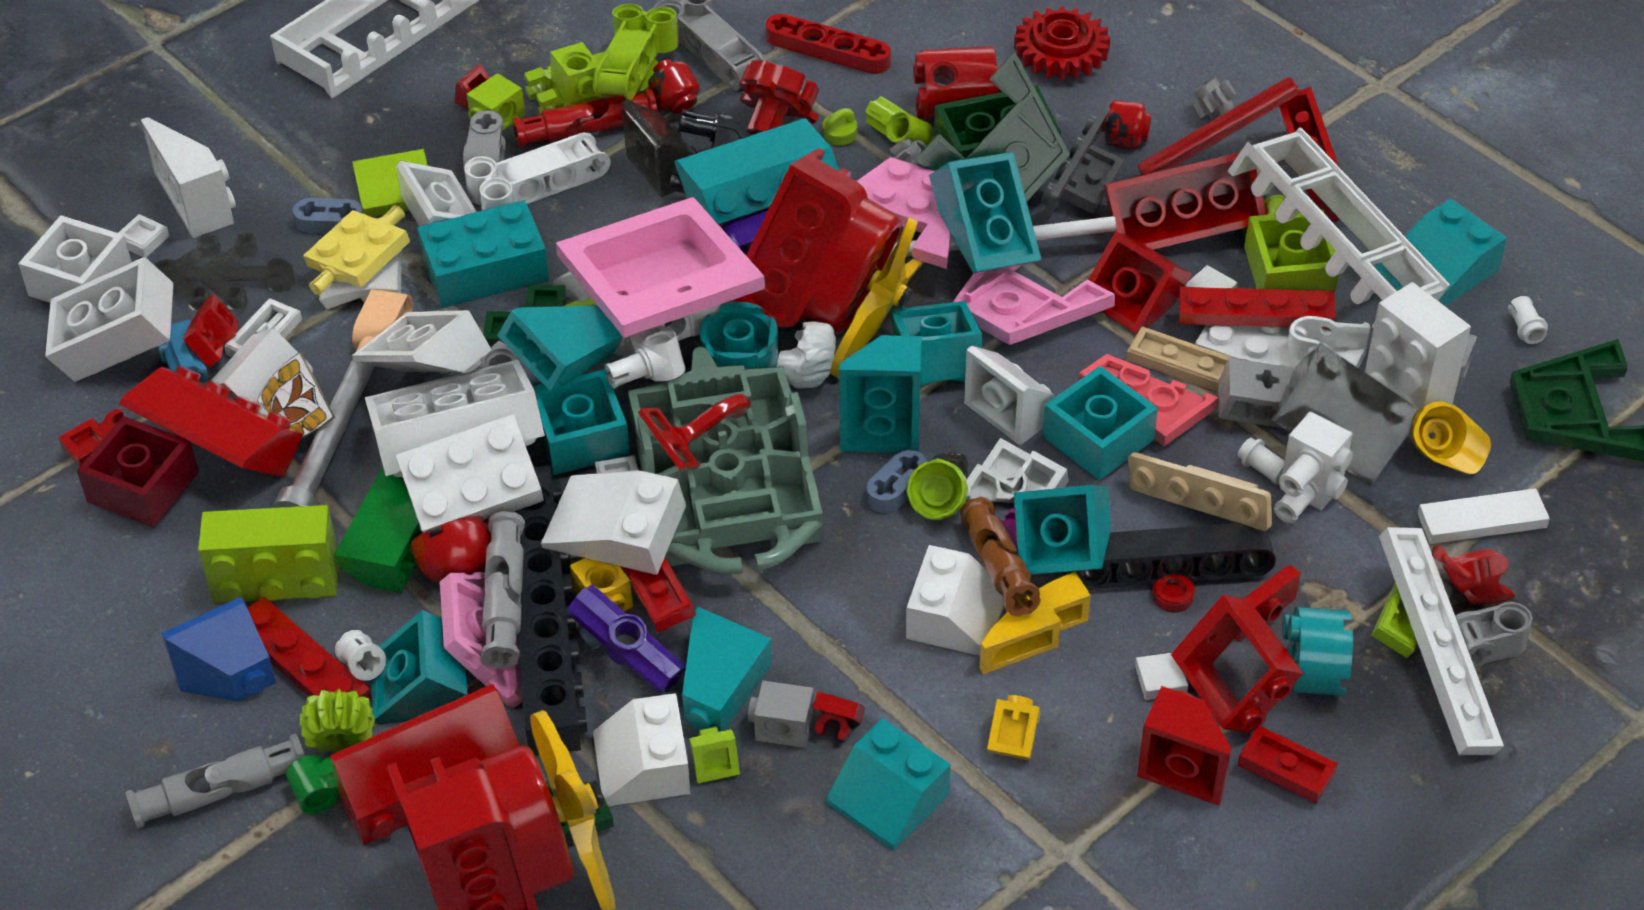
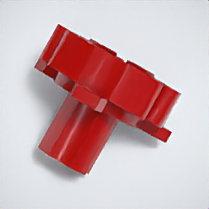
M752 60L750 65L746 66L739 84L745 92L741 94L739 101L748 107L755 108L747 128V133L755 135L782 126L786 116H796L799 119L806 118L809 123H816L819 114L813 112L812 108L819 93L817 84L807 80L802 93H800L806 78L804 74L786 66L772 64L763 60Z

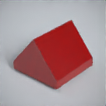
M481 64L475 66L456 83V104L469 109L467 94L490 78Z

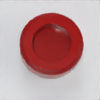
M1171 573V576H1164L1165 579H1158L1154 583L1153 600L1162 610L1177 613L1187 610L1193 604L1195 587L1192 581L1185 578V576ZM1173 580L1178 581V583H1167V581Z

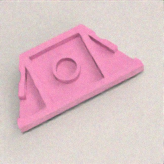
M475 572L472 575L450 573L440 581L444 648L485 686L494 684L501 700L508 707L514 709L523 702L519 659L516 665L506 669L489 667L481 660V652L486 645V634L482 630L485 572ZM516 635V646H517V648H518L517 635Z

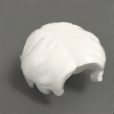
M804 322V330L796 331L794 336L798 340L797 347L792 350L780 351L777 361V367H784L788 383L793 385L794 388H813L822 384L826 377L829 376L836 349L834 329L830 324Z

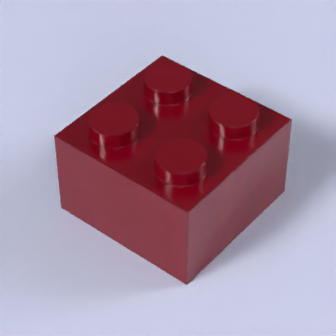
M123 416L77 469V473L87 503L154 528L197 476L199 470L191 441Z

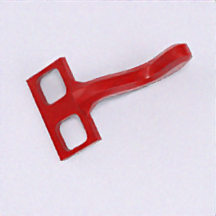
M744 394L729 396L683 427L672 426L659 408H642L638 413L680 471L694 470L701 465L688 449L689 444L728 417L736 419L745 415L751 407V402ZM650 415L656 417V419L659 421V423L662 425L665 431L661 430L657 426V424L654 422ZM675 450L680 451L688 463H685Z

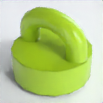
M840 109L824 119L822 123L824 140L835 146H845L855 141L857 137V121L851 109Z

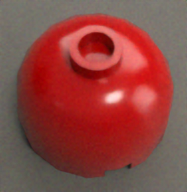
M482 516L464 517L440 525L442 531L432 538L428 531L420 534L412 541L410 547L421 572L433 583L439 585L440 581L450 573L472 575L475 572H485L486 548L491 543V533L488 530L489 519L483 520Z

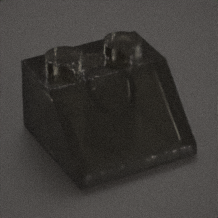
M630 100L621 102L626 157L661 198L674 193L675 191H668L672 168L677 170L674 161L697 154L696 148L689 146L682 138L681 133L678 132V128L675 125L671 126L662 114Z

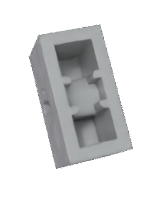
M1229 358L1218 380L1219 418L1294 430L1307 408L1306 370L1285 365L1254 362L1247 359Z

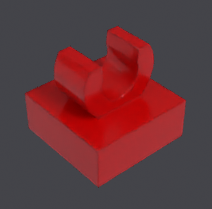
M817 691L813 709L822 713V715L816 722V733L825 735L827 725L832 721H838L840 724L838 739L846 741L851 733L849 721L861 724L865 707L858 702Z

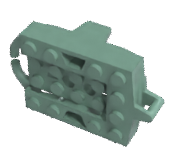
M698 347L693 350L690 372L683 373L681 376L666 382L628 391L630 419L641 470L678 479L686 504L665 555L670 566L689 563L716 574H741L743 570L740 557H718L712 553L711 549L777 539V544L773 549L761 554H755L756 568L759 571L781 564L804 544L823 541V512L808 455L806 420L798 392L791 393L784 367L745 369L744 365L717 367L708 350L704 347ZM744 394L751 402V407L745 415L736 419L731 417L724 419L689 444L688 449L701 465L694 470L680 471L638 413L642 408H659L672 426L683 427L729 396ZM650 415L654 422L657 424V426L661 430L665 431L662 425L656 419V417ZM675 450L681 457V459L685 463H688L683 454L680 451Z

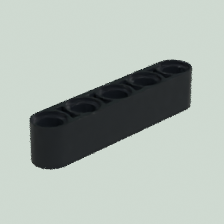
M1241 523L1110 532L1102 569L1075 572L1086 589L1153 585L1158 579L1162 580L1165 579L1164 576H1171V573L1183 575L1192 582L1258 577L1267 574L1274 568L1276 557L1267 530L1264 531ZM1169 580L1167 583H1178V581Z

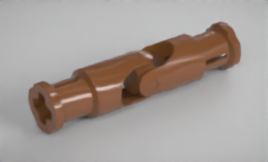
M978 497L969 499L960 509L961 522L969 529L970 540L985 565L996 591L1003 595L1006 611L1014 616L1032 613L1041 602L1039 597L1040 591L1035 584L1030 582L1029 570L1023 559L1015 553L1017 549L1003 521L996 516L995 507L988 498ZM1025 592H1027L1030 598L1029 600L1027 599Z

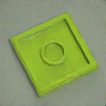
M424 149L352 161L363 214L370 217L382 216L394 205L396 207L399 206L403 211H409L400 194L396 166L400 161L428 166Z

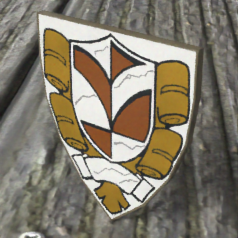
M301 352L285 362L269 378L257 399V403L261 405L259 412L268 416L269 412L272 411L292 420L290 427L303 433L302 438L316 432L336 418Z

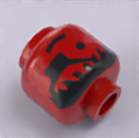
M666 59L654 66V73L648 80V87L652 89L661 110L679 114L682 112V109L688 110L696 104V97L700 92V86L687 63L682 61L672 62L671 59Z
M1123 100L1112 101L1109 105V114L1101 131L1105 132V142L1110 146L1137 149L1142 141H1148L1152 113H1146V107L1142 103Z

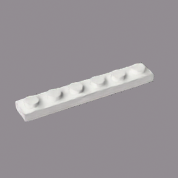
M1387 527L1379 538L1458 755H1495L1504 745L1423 529Z

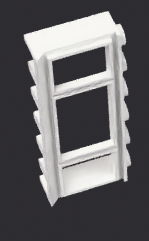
M325 0L270 35L276 63L278 65L283 63L324 87L333 99L479 0H443L436 6L430 0H399L419 11V17L410 22L406 17L396 15L392 22L394 33L386 39L375 31L369 33L367 37L369 50L366 52L359 50L335 35L387 0ZM320 44H324L341 54L343 67L333 74L329 63L310 53L311 50Z
M1301 127L1294 133L1255 145H1251L1247 141L1229 168L1228 172L1232 176L1257 168L1261 170L1251 186L1252 193L1257 197L1268 194L1274 185L1286 196L1276 211V219L1280 223L1293 220L1300 211L1311 223L1300 240L1301 246L1305 250L1317 247L1323 238L1328 241L1336 250L1325 266L1326 273L1330 277L1342 274L1349 265L1361 277L1350 295L1351 300L1355 304L1368 301L1374 292L1382 300L1397 292L1373 266L1378 263H1382L1403 287L1413 282L1437 301L1450 286L1443 276ZM1285 160L1299 177L1291 179L1276 162ZM1311 188L1370 251L1361 254L1303 191Z

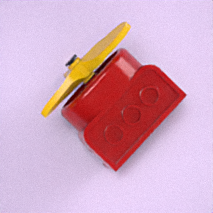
M818 148L790 164L746 256L764 275L765 289L734 299L733 301L752 303L762 307L763 313L770 319L772 315L776 320L777 326L782 328L790 327L803 318L810 322L830 324L834 329V335L843 333L849 327L834 355L830 374L839 379V364L869 343L878 332L893 305L898 306L900 309L905 307L913 293V289H908L906 284L923 266L924 262L913 258L905 264V258L918 221L910 216L908 217L900 239L895 246L902 227L901 218L869 199L864 187L850 178V171L845 168L837 171L823 163L821 160L825 151Z
M544 710L531 714L530 720L534 740L546 770L553 797L533 751L527 746H519L482 761L475 757L444 769L440 757H436L430 760L434 770L433 774L404 784L396 763L387 766L438 910H538L534 895L568 883L574 876L572 861L561 826L562 822H565L577 853L586 868L600 908L602 910L616 909L612 886L601 854L595 827L594 813H596L598 805L600 808L605 806L602 794L596 781H592L591 786L589 783L584 784L568 749L562 742L552 720Z

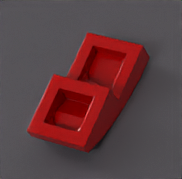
M213 294L204 302L192 319L183 340L209 368L221 359L224 344L236 336L239 321L218 297Z

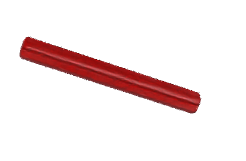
M1291 77L1284 78L1138 164L1139 173L1142 176L1175 168L1297 97L1299 94L1297 84Z

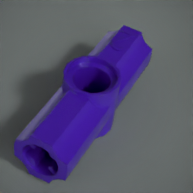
M593 584L585 587L567 608V614L606 647L607 655L612 661L620 665H626L659 695L668 692L685 672L686 665L647 632L646 625L641 618L636 615L626 614ZM624 634L630 635L637 642L626 645L619 642L616 637Z

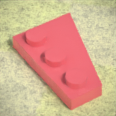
M1109 354L1104 355L1079 373L1080 380L1101 365L1158 407L1154 440L1163 447L1218 408L1219 397L1206 392L1202 397L1187 391L1186 384L1176 380H1172L1170 384L1150 376L1149 370Z

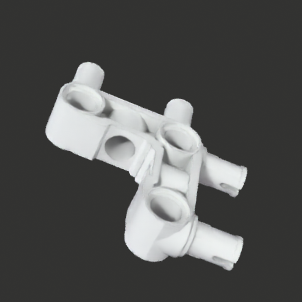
M721 304L674 320L667 327H665V324L623 338L614 352L617 356H622L623 359L604 365L605 372H610V374L606 375L610 385L613 388H617L619 385L643 376L654 381H668L681 376L685 372V366L678 341L690 336L699 335L700 325L704 317L709 313L711 317L720 312L719 307Z

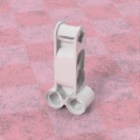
M579 133L498 163L486 156L474 157L468 160L464 167L467 196L472 203L481 205L482 211L523 200L526 201V204L602 177L608 171L611 161L605 152H601L597 148L596 140L590 133ZM581 141H585L588 146L585 147ZM589 166H592L593 169L595 170V172H593V171L589 168Z

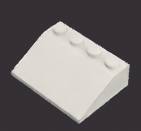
M519 360L365 397L386 476L394 474L395 477H403L396 458L397 454L514 414L525 446L533 444L536 438L545 436L534 389Z

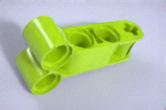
M622 4L613 9L614 38L594 73L593 91L595 97L609 94L625 96L626 100H632L657 54L671 52L678 47L677 13L671 8L657 7L646 12L639 5Z

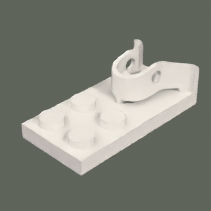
M1317 316L1301 317L1295 320L1290 327L1206 325L1195 345L1235 359H1247L1254 362L1305 369L1307 394L1339 405L1366 355L1371 327L1365 321L1363 324L1337 323L1331 319ZM1322 327H1328L1331 331L1322 329Z

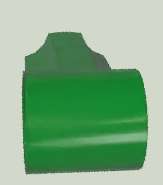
M311 755L301 757L294 761L286 770V778L303 813L308 815L319 814L330 809L336 803L339 790L330 757L323 760L318 756Z

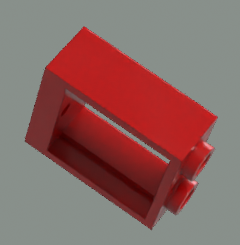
M1222 595L1170 654L1201 699L1204 700L1220 726L1225 730L1250 733L1257 729L1259 725L1261 726L1269 711L1280 700H1283L1291 693L1293 685L1304 674L1252 603L1247 599ZM1243 631L1270 669L1239 702L1212 664L1237 635Z

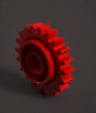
M1060 6L1057 11L1046 7L1045 14L1033 11V19L1024 17L1023 24L1016 26L1014 49L1018 58L1022 59L1023 67L1033 65V74L1044 71L1046 79H1049L1052 75H1058L1060 81H1063L1065 76L1071 75L1076 80L1078 79L1079 72L1090 76L1092 67L1096 69L1102 68V61L1108 60L1111 38L1108 36V27H1101V19L1091 21L1090 12L1081 15L1078 14V8L1076 7L1072 11H1066L1064 6Z

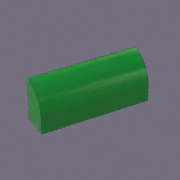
M382 466L334 553L338 564L354 579L374 588L401 594L417 566L410 545L415 538L423 533L403 477H395L394 474L386 476Z

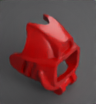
M1436 545L1431 549L1433 558L1441 563L1456 590L1463 594L1470 605L1498 604L1515 597L1511 589L1500 585L1499 582L1501 575L1509 565L1504 555L1498 554L1493 549H1482L1450 557L1444 547Z

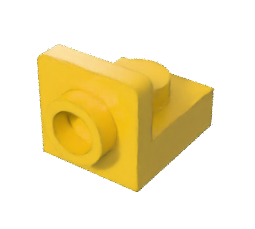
M1008 695L1007 701L997 699L987 752L1030 761L1037 723L1040 720V707L1033 706V700L1023 696Z

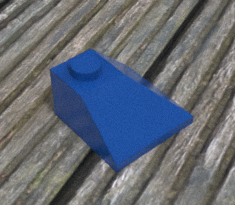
M241 597L161 633L177 686L182 692L239 701L250 695L260 693L265 688L276 683L270 657Z

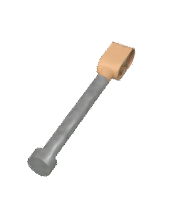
M376 289L370 291L353 328L352 343L354 349H357L356 352L405 313L413 312V299L411 295ZM352 359L330 404V408L336 418L317 431L292 486H286L280 490L272 508L318 505L314 494L375 366L358 363Z

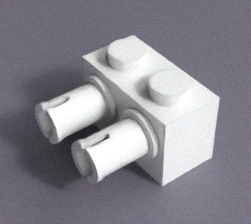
M1311 411L1291 432L1287 444L1283 473L1279 478L1280 489L1286 494L1275 504L1276 507L1274 508L1279 519L1286 523H1294L1308 505L1322 511L1332 498L1337 500L1342 495L1348 479L1344 477L1345 470L1353 457V452L1349 450L1352 432Z

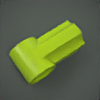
M880 96L878 99L870 101L865 110L866 123L886 135L890 141L896 144L902 139L906 140L909 138L912 143L920 140L927 146L933 139V129L929 123L913 116L885 97Z

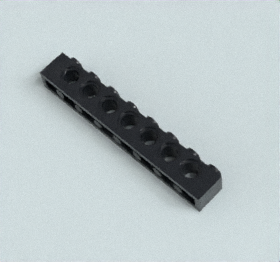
M550 465L533 467L544 501L514 511L525 520V527L520 535V544L524 548L520 599L521 629L517 635L526 737L528 747L535 756H539V752L531 727L530 715L541 710L547 712L569 752L581 750L580 733L588 732L585 706L577 707L576 698H584L581 672L573 673L572 665L580 664L578 638L569 639V632L577 631L576 621L567 614L569 606H566L565 599L573 598L571 574H562V567L570 566L569 555L542 548L541 545L555 513V506L559 504L562 497L560 481L552 482Z

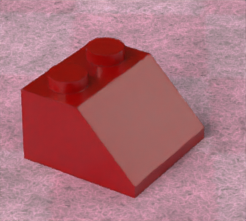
M1115 231L1088 280L1115 294V306L1102 312L1137 334L1142 326L1148 328L1175 305L1179 298L1180 287L1186 286L1192 273L1135 238Z
M1161 686L1143 725L1137 777L1220 806L1223 800L1232 748L1204 700L1193 697L1184 691H1176Z

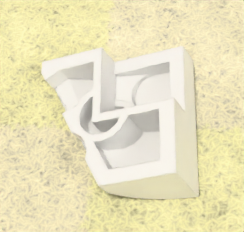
M1000 438L982 466L977 464L967 478L969 491L966 500L985 497L994 502L1014 503V492L1065 488L1069 482L1068 471L1066 468L1035 451L1029 454Z

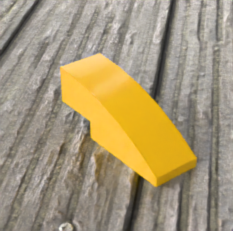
M1075 571L1039 588L1041 602L1032 613L1014 616L1007 612L992 627L981 642L979 669L983 675L1059 647L1060 631L1088 621L1091 595Z

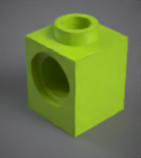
M580 42L550 51L551 80L568 103L595 96L593 79L599 63L584 43Z
M498 73L467 94L470 120L478 112L486 110L495 111L502 117L503 131L513 124L512 118H522L525 116L522 88Z

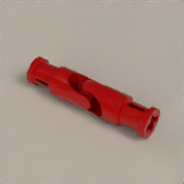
M649 88L645 89L644 93L636 94L632 100H626L624 96L615 95L577 105L545 110L539 116L525 119L514 117L512 118L517 145L519 148H524L528 143L546 139L548 142H554L579 133H594L627 126L630 121L648 117L652 120L658 119V109L654 93ZM593 113L601 115L602 117L594 120Z

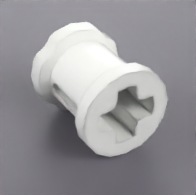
M351 630L344 633L336 643L335 654L337 659L346 664L349 671L357 679L362 681L372 680L382 673L386 665L385 653L378 645L372 643L368 635L363 634L360 630Z

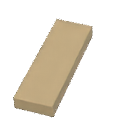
M1143 326L1128 348L1126 360L1215 392H1218V380L1228 359L1232 358Z

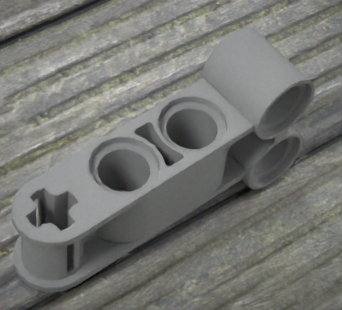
M661 0L654 6V8L668 7L675 10L677 13L679 43L734 91L741 89L740 81L746 66L750 65L752 60L765 61L763 55L713 11V0Z

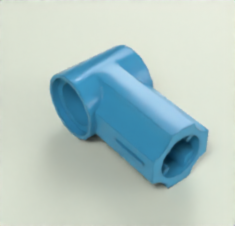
M190 319L171 324L170 341L156 347L162 363L166 362L168 369L174 371L177 370L179 365L191 369L201 375L198 381L204 383L209 379L205 364L183 340L186 330L191 323Z

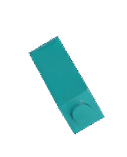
M598 305L515 308L511 310L497 335L549 391L556 389L611 358L623 339V336Z
M697 607L695 610L696 616L692 619L682 692L684 720L698 730L717 727L718 732H721L729 727L771 667V638Z

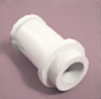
M1527 296L1513 299L1511 301L1513 305L1508 306V311L1518 326L1517 335L1528 344H1537L1544 340L1547 335L1548 324L1544 318L1539 317L1532 300Z
M1252 437L1247 439L1238 452V457L1242 459L1241 464L1245 467L1252 466L1274 484H1279V478L1283 473L1285 461L1267 449L1262 439L1255 440Z

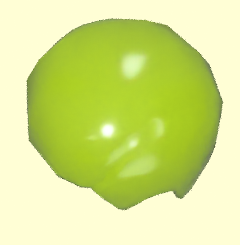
M933 459L920 464L909 476L906 493L912 508L919 515L930 520L941 521L955 516L960 511L963 504L966 503L969 489L965 475L956 465L942 459Z

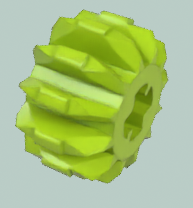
M340 689L336 692L321 690L320 696L313 695L308 697L306 705L302 706L299 728L301 729V736L305 739V746L316 747L318 753L326 751L337 753L371 738L372 730L375 728V716L372 713L369 698L358 697L357 691L345 693L341 692Z

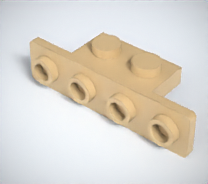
M1136 452L1128 456L1129 487L1133 491L1264 531L1272 526L1271 494L1268 491L1258 489L1257 484L1192 465L1187 467Z

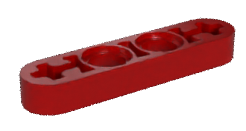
M775 14L766 21V39L771 45L872 74L883 73L891 66V48L883 41L787 14ZM817 37L820 38V40L806 41L805 38ZM839 46L851 47L849 50H838L836 48Z

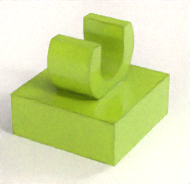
M717 727L699 730L700 736L689 738L697 784L740 775L736 739L732 729L718 732Z

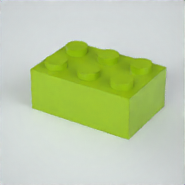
M328 505L202 512L198 552L213 603H228L239 597L243 601H258L262 597L269 601H276L279 599L337 596L339 564L334 556L337 550V543Z

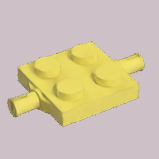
M394 205L384 216L378 219L354 210L345 216L303 255L308 267L322 272L309 283L311 291L320 296L333 282H347L360 288L364 286L410 243L407 231L395 226L405 217L404 211L399 206L396 207Z

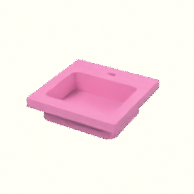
M694 197L556 242L557 256L623 338L765 289L764 275Z

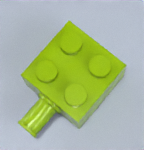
M1272 195L1266 198L1264 205L1267 215L1250 216L1244 243L1256 289L1334 291L1335 294L1339 275L1330 277L1326 273L1325 266L1336 250L1325 238L1317 247L1305 250L1301 246L1300 240L1311 223L1300 212L1297 213L1293 220L1280 223L1276 219V211L1285 197L1282 195Z

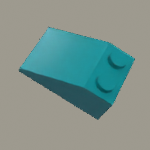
M1013 152L948 162L929 174L938 212L973 273L1042 260Z
M1451 198L1425 214L1405 235L1407 240L1450 284L1438 300L1444 306L1499 271L1507 241L1504 235ZM1382 263L1375 267L1396 291L1403 288L1400 282Z

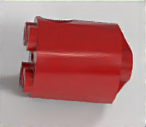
M993 46L921 50V53H915L913 81L914 84H920L918 97L915 99L916 117L924 118L925 121L935 120V105L1002 92L989 80L992 74L999 68L997 67ZM937 83H942L946 86H940Z

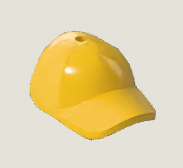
M1444 401L1431 402L1416 413L1410 425V437L1418 451L1429 460L1470 475L1475 474L1482 468L1491 448L1490 437L1460 408ZM1429 433L1433 435L1432 439L1429 438Z

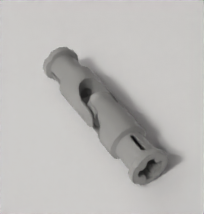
M507 511L494 513L490 516L488 522L491 543L486 548L485 597L482 630L486 634V645L481 652V660L489 667L500 669L510 668L517 664L519 649L516 646V635H518L521 629L520 599L524 548L520 544V535L523 533L525 520L518 513Z
M295 733L290 735L288 741L265 749L257 746L230 756L225 761L212 762L163 778L159 785L136 793L132 789L125 791L136 827L140 829L149 820L170 813L175 817L225 799L232 793H241L273 783L274 777L286 774L288 767L299 758L305 757L299 738ZM205 777L209 783V792L200 793L192 791V786L198 780Z

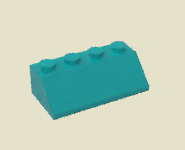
M806 118L674 161L687 199L694 197L718 225L769 208L790 164L818 148L825 151L821 161L839 171L831 146Z

